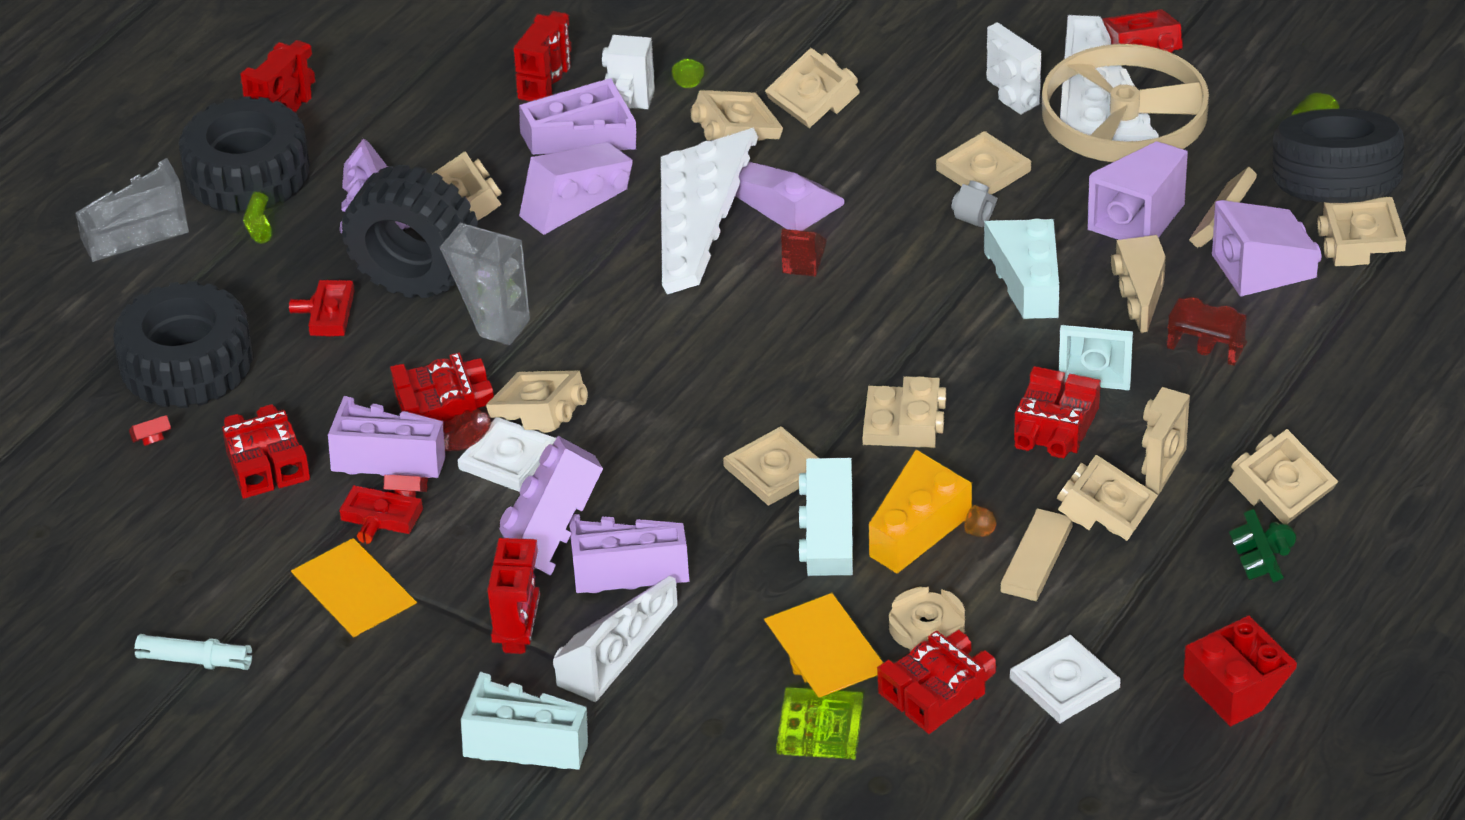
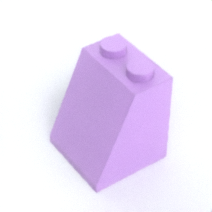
M1156 141L1093 172L1089 176L1088 230L1118 240L1157 235L1159 238L1185 204L1188 151Z
M1225 200L1215 202L1212 256L1240 297L1317 277L1318 262L1321 261L1320 248L1316 242H1312L1306 233L1303 223L1298 222L1290 210Z

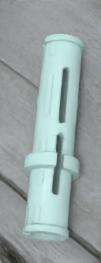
M139 634L135 643V649H141V651H135V655L139 659L148 658L203 664L206 669H215L217 666L243 670H248L252 661V655H246V653L252 652L250 645L220 643L218 639L209 638L205 642Z

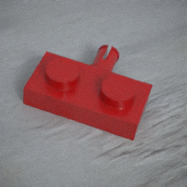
M319 280L317 291L312 298L290 299V314L310 313L308 325L310 336H345L354 296L353 281Z
M353 485L340 508L341 521L363 525L357 534V538L360 542L365 543L366 540V544L372 542L378 529L410 534L423 510L422 499Z

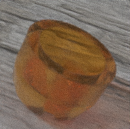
M977 505L972 506L966 515L965 532L977 537L990 535L996 527L993 513L987 508Z

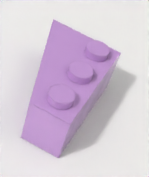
M611 78L519 105L520 133L532 154H550L609 142L618 150L636 149V121Z
M609 142L531 157L519 216L544 235L627 190L633 160Z
M343 397L328 433L331 471L345 472L347 474H380L382 476L439 477L445 460L443 421L402 411L400 416L384 412L382 405L373 403L370 409L355 405L354 398Z
M560 436L556 438L553 445L549 444L543 450L539 460V467L533 476L530 475L524 480L520 488L518 500L513 507L510 506L505 510L501 517L499 528L504 538L537 539L538 553L535 568L549 575L552 574L556 566L550 560L559 542L567 543L571 532L566 530V527L576 509L583 511L603 470L595 455Z
M578 514L572 515L569 527L576 593H598L603 590L622 588L636 589L642 586L655 585L668 576L676 578V584L689 582L687 545L683 523L637 519L636 525L615 524L614 517H602L601 522L580 521V515Z

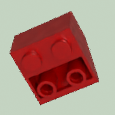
M1248 615L1186 645L1183 679L1231 727L1261 712L1294 672L1297 662Z

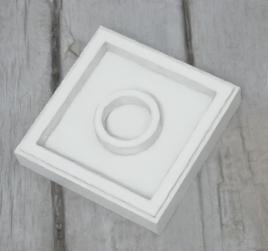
M496 417L458 459V467L462 471L520 492L524 480L530 475L533 476L539 467V460L543 450L549 444L553 445L556 438L535 430H524L523 426Z
M1071 635L1066 636L1010 669V679L1059 723L1120 688V678Z

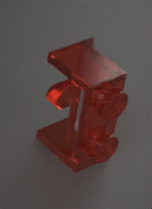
M1179 298L1169 315L1167 348L1174 350L1183 333L1200 337L1197 344V352L1201 355L1210 354L1216 342L1229 345L1228 364L1235 366L1247 343L1245 340L1247 315L1237 313L1234 308L1229 306L1217 308L1205 305L1198 298Z

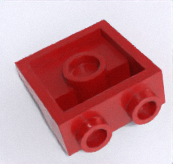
M1163 9L1102 19L1111 38V45H1143L1170 53L1174 50L1182 49L1181 24Z

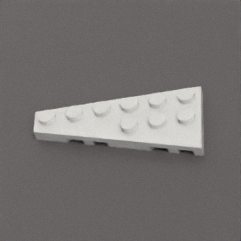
M1068 15L1065 59L1089 48L1111 45V38L1100 16ZM1121 65L1096 68L1113 88L1125 84L1134 86L1126 68L1123 69ZM1077 74L1063 82L1060 119L1075 130L1091 135L1111 115L1110 93L1084 76ZM1139 113L1135 119L1121 121L1112 140L1142 141L1158 138L1159 135L1156 129H1152L1148 113Z
M754 128L713 141H705L697 146L681 151H673L661 157L662 285L667 294L700 284L711 256L708 250L712 240H717L719 237L721 218L727 217L741 182L738 176L742 167H746L750 159L748 154L750 146H754L758 140Z

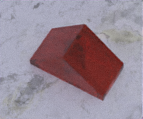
M782 229L783 273L817 276L826 246V239L816 232Z

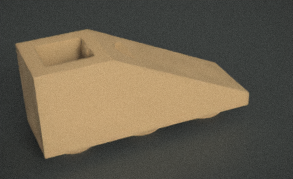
M1157 235L1117 240L1116 254L1111 255L1113 274L1120 277L1119 287L1121 296L1127 297L1129 317L1131 320H1136L1140 333L1148 331L1164 285L1166 256Z

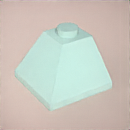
M1061 325L1059 371L1065 372V382L1070 373L1101 380V388L1130 390L1133 332Z

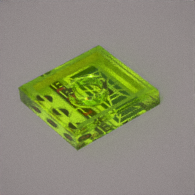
M786 687L777 739V754L856 759L863 709V692L835 691L818 698L813 689Z

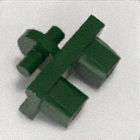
M1251 509L1244 512L1247 524L1229 531V534L1238 554L1258 547L1257 550L1239 557L1249 580L1267 573L1270 574L1273 583L1284 579L1273 553H1279L1281 556H1286L1290 553L1291 547L1296 542V534L1293 528L1286 524L1273 522L1264 533L1255 510Z

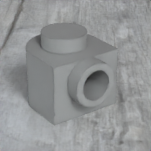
M970 180L968 186L962 184L960 191L955 194L952 200V210H954L956 219L983 227L984 221H989L998 198L987 193L988 186Z

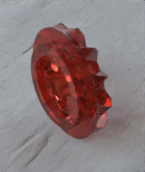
M475 409L472 412L465 410L463 414L454 415L453 419L445 421L443 423L445 451L463 450L479 442L491 426L488 414L480 409Z

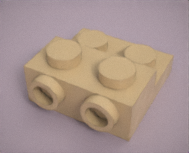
M812 48L765 90L770 100L808 128L813 126L829 110L838 114L860 93L856 86L858 80L849 69L844 68L841 70L828 54L820 55Z
M700 90L696 102L691 109L693 122L702 125L705 138L708 141L751 128L755 129L759 141L779 139L783 127L756 93Z
M463 152L434 172L443 176L442 180L449 185L453 183L459 189L458 193L460 196H465L471 204L470 211L475 212L477 221L501 205L497 199L502 194L491 177L485 181V178L489 176L488 172L479 159L472 162L466 152Z
M1393 197L1353 203L1324 202L1323 216H1318L1317 219L1319 236H1326L1324 238V254L1326 258H1333L1335 266L1369 264L1370 253L1405 251L1406 238Z
M580 371L517 372L486 404L490 418L504 417L506 420L521 418L524 430H539L546 433L559 428L562 422H569L575 408L578 405H585L587 402L588 392L583 384Z
M904 377L903 387L868 386L863 427V445L935 448L936 434L943 433L944 412L939 411V409L946 408V387H940V378Z
M1164 387L1160 389L1154 400L1150 399L1147 402L1143 419L1148 422L1142 440V447L1146 448L1142 474L1146 475L1145 487L1158 495L1186 451L1190 397L1188 394Z
M1288 429L1277 437H1274L1272 434L1268 435L1258 444L1254 454L1250 455L1246 452L1232 464L1231 468L1234 472L1229 478V481L1253 506L1261 501L1286 525L1330 492L1338 483L1332 474Z
M1095 455L1088 466L1081 463L1071 479L1065 484L1057 499L1062 501L1058 510L1067 515L1071 521L1082 525L1088 530L1091 529L1097 520L1111 533L1119 535L1128 541L1158 495L1098 455Z

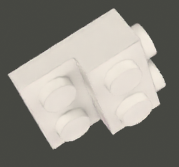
M997 22L987 27V80L999 88L1000 101L1019 114H1022L1040 104L1041 51Z

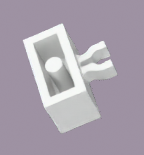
M613 35L609 48L605 47L602 55L603 67H607L608 70L605 80L612 79L628 108L649 109L655 91L651 38Z

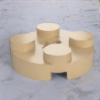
M929 587L913 588L901 593L892 603V610L889 613V631L894 640L903 647L909 648L910 652L919 643L928 641V636L936 630L945 637L958 629L964 633V606L954 594L941 589V594L929 593ZM925 617L928 620H934L931 622H922L920 621V618Z

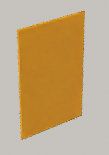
M354 538L291 570V573L352 637L417 604L401 585Z
M833 593L764 618L768 627L818 698L877 676V667L883 663Z

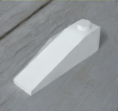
M668 576L578 632L565 647L559 648L553 660L557 686L596 702L677 607L676 578Z

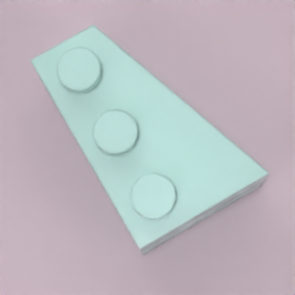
M1054 220L984 221V253L988 259L991 258L996 266L998 277L1003 278L1008 286V294L1023 319L1058 318L1059 277Z
M851 458L806 459V473H799V494L806 495V506H799V527L807 528V539H799L800 562H807L808 576L853 575Z
M483 672L479 673L461 718L463 757L516 762L524 765L552 766L561 769H580L588 746L586 707L545 693L538 698L524 693L521 685L511 682L506 687L491 682V675Z

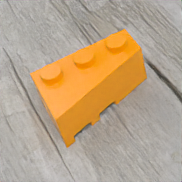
M915 450L869 523V556L898 574L972 515V483L920 451Z

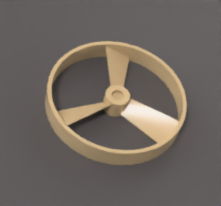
M1103 45L1077 52L1062 60L1049 72L1042 90V117L1050 134L1068 149L1089 158L1115 162L1156 141L1180 149L1189 146L1199 137L1206 125L1209 94L1206 82L1198 70L1175 54L1143 45ZM1114 65L1146 67L1167 73L1185 84L1138 90V88L1128 84L1118 85L1113 88L1096 68ZM1077 74L1084 76L1110 93L1111 115L1091 135L1084 134L1068 126L1054 113L1049 104V99L1053 92L1063 82ZM1139 113L1196 115L1181 129L1162 137L1142 141L1112 140L1120 122L1135 119Z

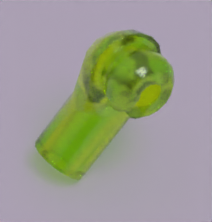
M253 192L244 214L243 222L251 237L257 243L264 244L270 240L272 235L271 226L263 213L268 202V196L261 192Z

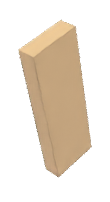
M1247 167L1227 183L1216 201L1225 200L1240 203L1257 178V174L1250 167ZM1215 202L1189 239L1197 248L1213 238Z
M1041 509L1036 510L1001 581L1002 593L1033 601L1038 600L1073 527V521L1068 516Z

